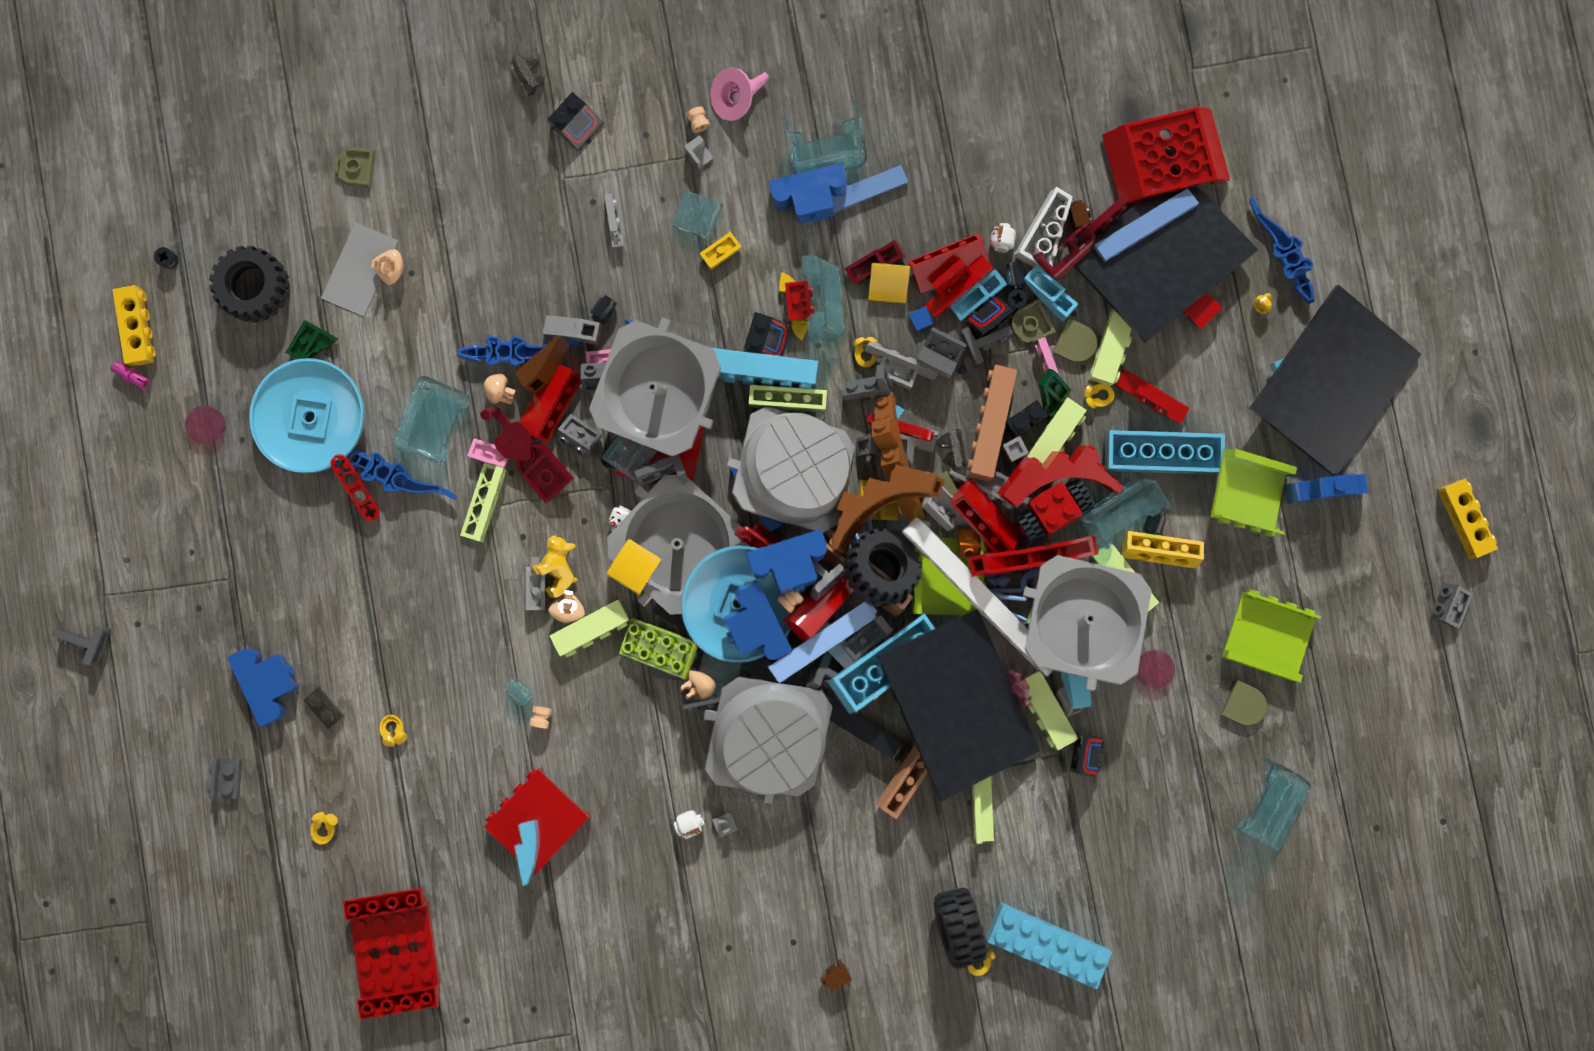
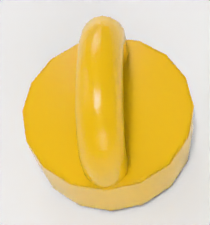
M1266 293L1264 296L1259 295L1253 300L1254 308L1261 314H1267L1272 309V296L1269 293Z

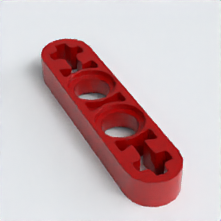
M869 413L866 423L872 425V422H875V414ZM898 421L900 434L926 442L932 441L933 431Z
M335 454L330 462L333 471L363 518L367 521L376 520L380 514L377 503L348 457L344 454ZM336 458H339V460L344 459V468L347 469L349 467L351 470H347L341 475L339 472L343 470L341 466H335ZM347 474H352L355 476L356 481L354 484H347L344 477ZM359 490L366 493V498L362 501L355 498V493ZM368 500H370L371 503H368V506L370 507V509L376 510L374 512L375 516H372L370 514L366 515L368 511L366 506L364 505L362 508L360 505H363L366 502H368Z

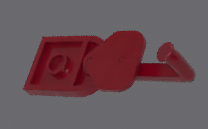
M1126 194L1122 195L1089 226L1087 224L1083 225L1067 238L1058 248L1057 253L1059 254L1066 247L1072 252L1056 267L1053 268L1044 258L1043 252L1033 255V259L1052 279H1059L1092 250L1096 239L1095 233L1097 231L1099 233L1102 232L1112 221L1114 222L1127 208L1125 204L1130 199ZM1077 236H1078V238L1083 242V243H1082L1080 246H1078V247L1075 245V244L1079 241V240L1076 238Z
M496 406L481 411L480 417L483 420H490L491 416H493L504 429L495 439V447L505 459L516 460L519 473L545 504L549 503L574 480V477L548 447L541 443H531V433L521 422L511 423Z

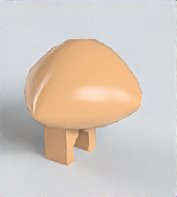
M395 249L388 250L372 260L371 267L375 269L382 281L391 285L396 283L402 275L404 263L402 255Z
M504 374L491 375L484 381V393L492 404H497L500 401L512 404L515 390L506 387L508 379Z
M565 591V594L556 599L548 609L550 615L562 623L576 622L585 615L582 604L573 595L572 591Z
M690 671L689 681L680 686L681 692L684 689H691L690 693L686 694L687 700L693 696L699 701L710 699L716 690L714 680L704 673Z

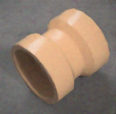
M703 107L693 108L686 113L687 119L691 121L693 133L704 131L710 126L708 119L704 116L705 111Z
M794 591L788 592L777 599L789 613L794 610L797 604L804 600L799 593H794Z
M533 706V717L530 719L529 725L548 729L549 721L546 719L551 715L552 709Z

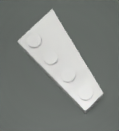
M1058 187L1050 191L1013 256L1034 268L1036 265L1039 266V264L1033 259V255L1043 252L1044 258L1053 267L1052 264L1058 250L1057 247L1062 236L1064 222L1066 221L1073 198L1071 195Z

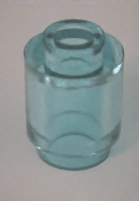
M512 679L505 686L507 689L505 694L517 705L520 704L524 707L534 696L531 690L519 679L516 681Z

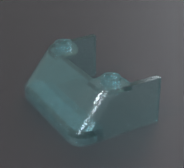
M852 101L854 118L845 120L841 124L840 135L805 142L800 132H790L786 118H781L794 175L839 163L843 164L844 171L859 168L866 163L867 153L863 122L856 101Z
M1143 478L1131 481L1123 486L1124 488L1120 494H1111L1097 503L1095 509L1083 515L1078 520L1080 526L1089 536H1095L1098 547L1108 550L1109 546L1113 543L1114 535L1144 515H1151L1153 517L1161 512V508H1172L1157 481Z
M1266 758L1264 762L1271 766L1265 772L1266 781L1269 785L1253 817H1247L1240 822L1239 827L1232 825L1231 828L1268 849L1278 852L1282 848L1309 794L1311 783L1295 771Z

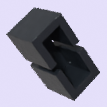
M1037 399L1021 412L1006 420L1005 428L1011 437L1015 439L1046 418L1048 414Z

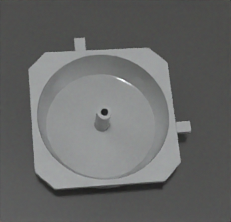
M662 317L658 328L635 320L618 329L589 409L597 427L668 455L676 456L692 448L700 425L711 429L713 420L705 416L710 407L712 392L722 367L714 349L667 332L671 320Z
M766 406L751 414L740 460L728 458L726 465L728 468L737 470L732 494L741 509L807 530L817 531L821 529L822 533L838 525L841 511L837 510L843 491H847L850 482L851 463L855 449L845 430L829 426L823 422L825 415L823 412H816L815 417L802 413H788Z
M664 475L649 493L640 485L634 491L642 500L607 537L608 558L614 562L628 539L661 558V563L643 589L645 593L638 601L645 607L653 598L669 614H682V592L687 578L695 566L706 556L719 549L730 546H747V544L734 535L736 530L743 527L689 479V482L682 484L678 475Z
M1057 555L1040 566L1036 589L1024 587L1023 596L1034 598L1025 650L1037 667L1086 677V690L1095 691L1097 680L1121 685L1138 673L1152 590L1139 573Z
M742 677L736 678L722 688L717 711L705 710L704 713L705 720L715 721L705 764L706 772L716 785L741 788L750 793L765 795L764 803L772 804L774 795L777 794L800 796L815 786L819 764L825 750V739L832 705L822 690Z

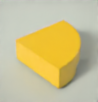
M782 272L779 292L786 293L785 283L795 281L791 276Z
M805 320L792 321L793 333L801 341H803L810 322Z

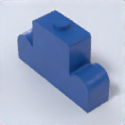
M842 163L769 181L774 206L779 210H786L793 204L799 224L819 222L822 219L833 217L835 212L831 194L838 197L844 195L847 191L846 175Z
M1366 474L1324 477L1285 485L1287 504L1369 493Z
M820 529L746 553V560L751 574L756 579H764L770 572L772 573L779 594L791 591L798 593L805 590L806 586L816 583L817 575L812 561H820L825 557L827 544Z
M754 579L739 587L735 592V599L743 607L723 617V622L728 630L726 636L730 643H734L737 650L743 655L760 647L761 652L772 660L791 652L792 649L759 582Z
M243 649L228 656L227 659L259 727L268 726L282 719L286 714V706L281 701H278V699L299 688L294 677L295 671L288 664L285 656L274 655L262 661L261 653L256 649Z

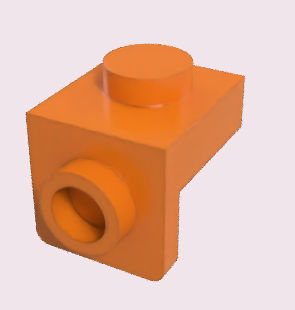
M972 528L957 529L958 558L976 556L979 549L977 533Z

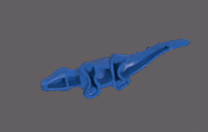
M1251 197L1249 203L1253 213L1273 241V256L1278 258L1283 268L1284 276L1287 279L1293 280L1294 292L1308 304L1315 301L1313 285L1306 275L1308 271L1312 270L1313 262L1307 257L1304 258L1301 252L1303 242L1296 236H1289L1279 225L1267 218L1259 209L1254 197Z
M489 336L485 339L487 346L471 345L457 350V356L472 363H480L485 360L486 364L491 366L511 364L513 367H517L529 361L546 345L532 346L517 336L512 337L510 341H501L495 336ZM565 340L570 346L581 345L577 340Z
M352 450L347 456L354 468L364 470L361 473L362 479L377 481L383 484L386 492L440 493L456 500V495L451 491L435 484L422 483L413 479L401 463L392 465L386 462L383 456L377 452L372 453L371 458H369L362 451Z

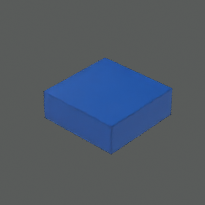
M926 306L908 315L916 332L934 324Z

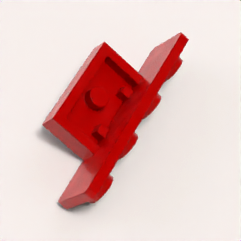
M981 256L969 268L960 259L932 283L938 294L925 305L926 308L937 318L994 269L984 256Z
M1127 369L1123 370L1117 383H1115L1117 387L1135 397V400L1139 403L1150 406L1154 412L1163 414L1177 424L1182 423L1189 411V407Z
M760 524L754 525L753 529L748 526L740 528L734 533L742 542L758 549L782 542V540Z

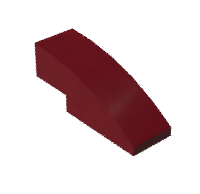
M893 240L882 248L875 249L846 267L845 270L853 285H856L870 278L872 263L895 265L907 258L899 242Z

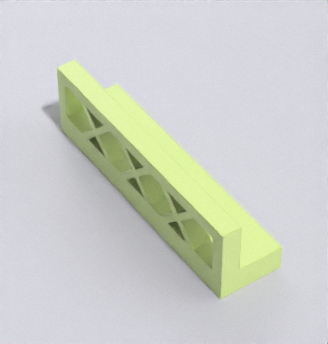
M487 463L483 464L460 534L461 536L480 542L484 541L507 471L506 469ZM487 468L495 470L492 480L489 482L485 477ZM488 486L486 498L482 500L479 495L480 490ZM481 504L480 516L476 518L473 513L474 508ZM476 523L474 535L467 534L468 526Z
M990 776L971 786L973 835L976 844H982L983 841H994L992 783Z

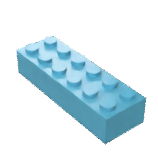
M712 348L722 367L718 378L724 379V382L735 383V380L743 381L742 384L745 385L762 383L761 386L778 385L787 388L815 389L818 361Z
M1109 430L1105 433L1104 467L1107 469L1106 471L1219 475L1225 449V434Z
M925 614L911 621L828 681L849 714L857 712L890 688L876 656L934 629Z
M1002 902L997 907L985 937L988 943L1095 989H1098L1112 954L1107 947Z

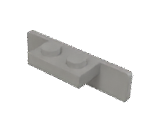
M869 342L864 350L881 358L879 365H885L892 383L909 390L912 388L917 374L931 380H935L938 376L937 372L922 367L916 359L904 357L895 350L885 349L879 343Z
M952 469L949 471V474L952 475L951 479L959 483L962 480L967 482L971 479ZM995 470L991 482L972 478L981 490L986 492L990 499L994 501L996 498L1002 500V505L1009 509H1013V507L1018 508L1009 505L997 494L1009 477Z
M943 486L938 499L924 498L922 504L924 510L947 532L953 529L954 524L960 529L971 528L950 505L953 496Z

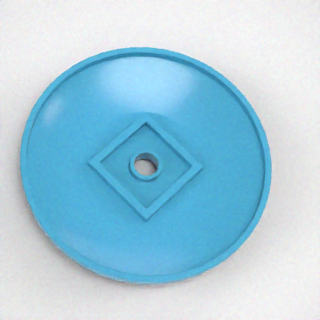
M311 358L293 360L271 371L255 391L249 413L250 429L259 450L275 465L297 473L320 472L331 468L330 462L335 454L339 453L348 456L361 436L365 419L363 399L352 378L332 363ZM309 412H313L315 416L311 422L306 420V415ZM336 458V463H335V465L338 464V463H340L342 460H339V458Z
M730 546L719 549L706 556L695 566L684 585L681 611L685 627L693 641L703 651L717 659L728 662H749L765 656L761 652L760 647L744 655L741 654L735 644H731L726 636L728 630L723 622V617L740 609L733 606L736 590L754 579L759 582L785 637L791 631L782 621L789 612L777 601L780 596L785 594L778 593L772 573L770 572L764 579H756L751 574L746 560V553L758 548Z

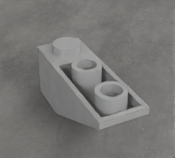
M546 315L542 334L555 337L558 335L564 339L599 345L602 326L598 322L584 319Z

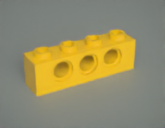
M136 285L112 289L124 364L134 367L155 363L154 357L156 353L151 344L153 335L148 325L150 316L145 306V301L147 300L145 291ZM135 303L134 310L130 311L131 305ZM138 322V327L133 330L134 323ZM141 340L140 347L136 348V343Z
M1462 479L1437 489L1468 558H1479L1497 550L1496 538L1490 533L1488 521L1483 517L1480 511V504L1473 496L1471 484L1466 479ZM1459 497L1463 498V505L1459 503ZM1467 514L1471 516L1470 523L1467 521ZM1476 531L1479 533V540L1475 538Z
M1128 531L1122 539L1121 555L1126 559L1197 569L1204 560V542Z

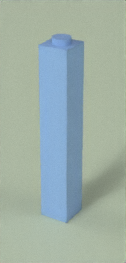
M862 603L770 665L769 669L779 683L877 618L875 616V613H877L872 603Z

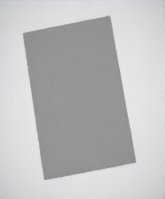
M355 222L321 299L364 317L381 280L375 269L371 267L372 260L388 250H394L398 240Z

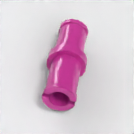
M119 361L113 362V364L117 365L116 367L111 365L110 370L123 377L124 381L131 382L143 390L147 388L144 383L149 386L150 379L137 373L136 369L128 368Z

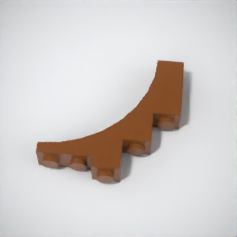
M893 394L875 399V422H872V438L881 450V466L889 479L895 465L910 468L900 436L896 413V399ZM923 497L907 498L895 502L908 522L913 521L915 517L918 519L926 518V511L922 507Z
M895 465L894 470L891 472L889 483L869 478L868 483L864 487L863 496L843 491L837 510L843 513L839 518L838 528L832 538L830 548L846 554L851 541L859 529L879 510L896 501L907 498L928 497L938 499L945 480L935 474Z

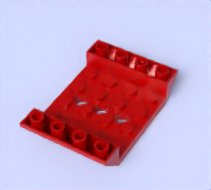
M1197 106L1123 124L1102 134L1118 199L1124 194L1130 199L1125 204L1126 206L1136 204L1143 198L1209 182H1211V185L1230 181L1211 108ZM1162 130L1168 131L1170 138L1164 139L1161 137L1160 132ZM1167 148L1174 150L1175 155L1173 157L1166 155L1165 150ZM1176 166L1180 171L1179 174H1172L1170 167Z
M422 887L343 900L345 921L350 920L361 994V997L357 999L359 1020L438 1007L440 977L429 903ZM414 941L419 944L417 952L411 951L409 947L410 942ZM391 945L399 947L400 953L398 955L391 953ZM372 948L379 949V958L372 957Z

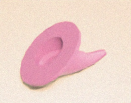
M730 67L720 71L712 82L710 92L711 104L716 114L728 121L742 118L751 106L752 96L769 79L768 74L764 72L750 80L741 69Z

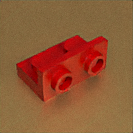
M808 281L785 283L789 322L802 320L811 322V316H815L814 305H810V298L813 297L812 286H808Z

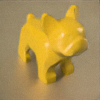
M557 536L548 538V552L543 557L541 563L531 566L536 575L540 574L543 576L549 573L555 578L553 586L545 589L551 598L563 595L570 585L577 581L566 561L568 552L574 549L576 545L567 543Z

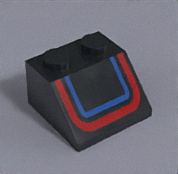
M573 92L547 119L550 127L578 151L603 124L592 109Z
M998 297L993 300L989 298L981 305L982 309L978 312L974 310L967 315L968 320L965 322V325L970 328L976 339H980L1006 321L1014 310Z
M755 312L745 342L744 352L783 357L791 326L774 317Z
M1076 733L1078 740L1074 741L1070 771L1079 775L1096 776L1097 772L1099 773L1101 769L1099 756L1100 753H1103L1104 742H1102L1101 737Z

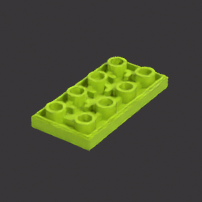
M631 617L619 654L687 680L698 645L689 638Z

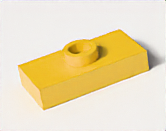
M729 232L703 250L700 256L712 270L742 249L733 234Z

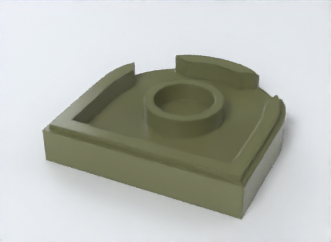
M359 147L346 148V150L336 156L334 161V170L338 178L347 185L371 188L376 151Z
M1039 299L1018 309L1011 320V329L1014 336L1023 343H1036L1038 339L1047 338L1056 333Z
M1068 318L1053 350V354L1075 363L1086 361L1096 351V335L1086 325Z
M1236 680L1220 715L1239 724L1253 725L1261 721L1265 716L1267 702L1264 695L1258 689Z

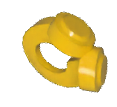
M861 337L853 343L855 359L861 367H871L877 360V357L874 355L867 362L861 359L864 345H867L869 342L878 343L873 337H867L866 339Z
M1106 384L1088 385L1085 390L1086 402L1093 409L1104 407L1113 401L1114 391ZM1100 390L1108 392L1106 400L1093 399L1091 396L1098 394Z
M387 715L380 722L382 743L388 747L404 743L407 739V734L404 732L403 722L395 715ZM392 721L397 724L394 730V737H391V732H388L386 729L387 724Z
M316 813L312 817L311 837L318 844H326L334 836V826L337 824L338 819L333 814ZM322 822H324L326 825L325 829L328 831V835L325 837L320 836L317 832Z
M987 948V959L984 961L983 968L976 970L973 965L968 966L969 972L975 976L984 975L991 966V960L996 958L994 952Z

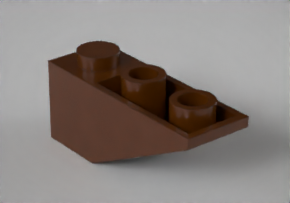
M557 335L519 368L516 374L523 387L534 395L550 382L570 346L569 343Z

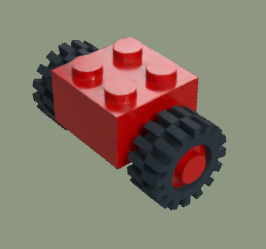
M1076 479L1066 486L1061 481L1030 499L1027 506L1029 509L1026 508L1014 515L1013 520L1024 540L1032 546L1045 538L1044 533L1047 538L1053 536L1080 520L1083 515L1095 509L1096 506L1091 493L1088 492L1087 487L1084 486L1080 479Z

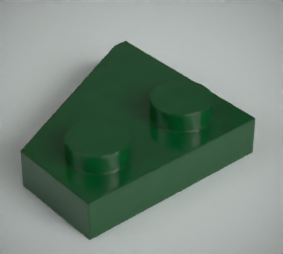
M304 320L285 353L296 359L312 358L335 343L338 338Z
M1049 368L1038 385L1043 408L1048 414L1046 418L1052 420L1072 389L1055 370Z

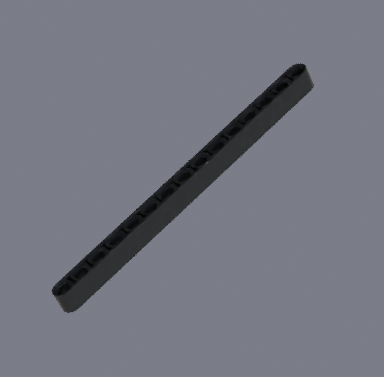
M658 603L656 604L652 612L688 633L682 614H669ZM764 657L749 662H735L767 682L779 683L769 669V666L773 663ZM794 675L780 682V684L806 687L807 683ZM826 696L832 705L831 722L898 762L907 747L905 743L856 713L849 714L843 705Z

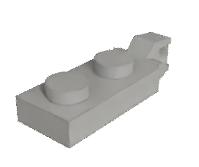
M612 193L604 194L612 249L623 247V236L617 230L621 229L620 219L615 217V211H618L617 200L612 198Z
M529 557V566L525 567L524 610H545V575H536L531 568L533 565H539V557Z

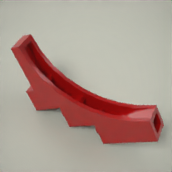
M1079 445L1071 457L1063 451H1052L1043 464L1035 457H1024L997 494L1009 505L1018 507L1028 495L1039 487L1063 478L1079 477L1100 484L1111 493L1120 494L1124 487L1119 484L1120 480L1117 477L1109 475L1106 472L1107 469L1098 463L1101 457L1097 454V450L1091 445Z
M1088 536L1022 550L984 553L969 557L968 561L972 577L997 576L1009 572L1040 568L1041 565L1057 555L1079 560L1099 555L1095 536Z

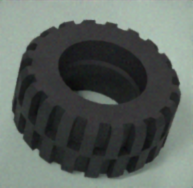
M238 246L236 251L232 249L226 251L227 255L225 257L221 255L218 258L220 261L218 265H213L212 270H214V274H210L209 279L213 284L209 287L210 292L214 293L212 296L214 301L219 304L222 310L242 321L258 322L259 319L262 321L268 320V315L270 314L275 316L278 313L277 309L284 307V298L288 299L289 293L286 292L287 289H290V282L286 280L289 276L287 271L284 270L282 263L274 256L254 246H247L246 248ZM249 269H261L264 273L265 283L260 294L250 300H240L236 294V282L240 275Z
M887 528L873 529L869 533H864L847 552L846 560L844 561V568L847 570L844 572V576L846 579H849L847 584L850 589L853 588L855 590L854 594L857 597L859 595L863 597L862 601L866 603L871 601L874 606H880L881 604L884 607L891 604L895 605L910 594L918 585V580L922 575V572L919 571L922 568V562L918 560L920 554L914 550L915 545L906 540L907 537L905 535L900 536L898 531L895 530L888 532ZM880 554L888 558L896 569V581H885L876 576L869 565V555Z
M961 887L937 894L934 897V911L942 943L951 966L961 969L983 963L987 959L986 940L981 919L970 891Z

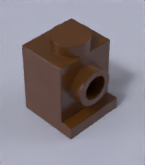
M1078 200L1071 203L1068 217L1072 231L1075 232L1085 224L1089 226L1094 219H1089L1091 218V212L1089 207H1086L1085 202Z
M839 959L837 966L831 965L825 969V973L820 980L825 989L829 987L832 992L852 980L843 961Z

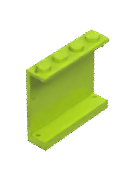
M1224 449L1211 517L1218 519V523L1221 524L1233 523V527L1241 529L1247 527L1250 532L1260 533L1262 531L1268 537H1276V534L1284 535V531L1275 528L1285 475H1296L1297 467L1238 449Z
M939 538L958 558L959 546L957 538ZM979 538L977 555L984 554L987 551L986 543ZM915 546L914 550L920 554L918 560L922 562V568L919 570L922 572V575L918 580V585L911 592L913 596L911 600V614L964 615L977 609ZM958 558L970 570L968 558ZM983 576L977 577L986 586Z
M1250 589L1249 592H1242L1222 658L1292 682L1301 683L1303 675L1298 673L1315 619H1321V616L1316 615V611L1304 608V610L1298 609V605L1294 603H1280L1279 599L1273 596L1262 597L1260 596L1261 592Z

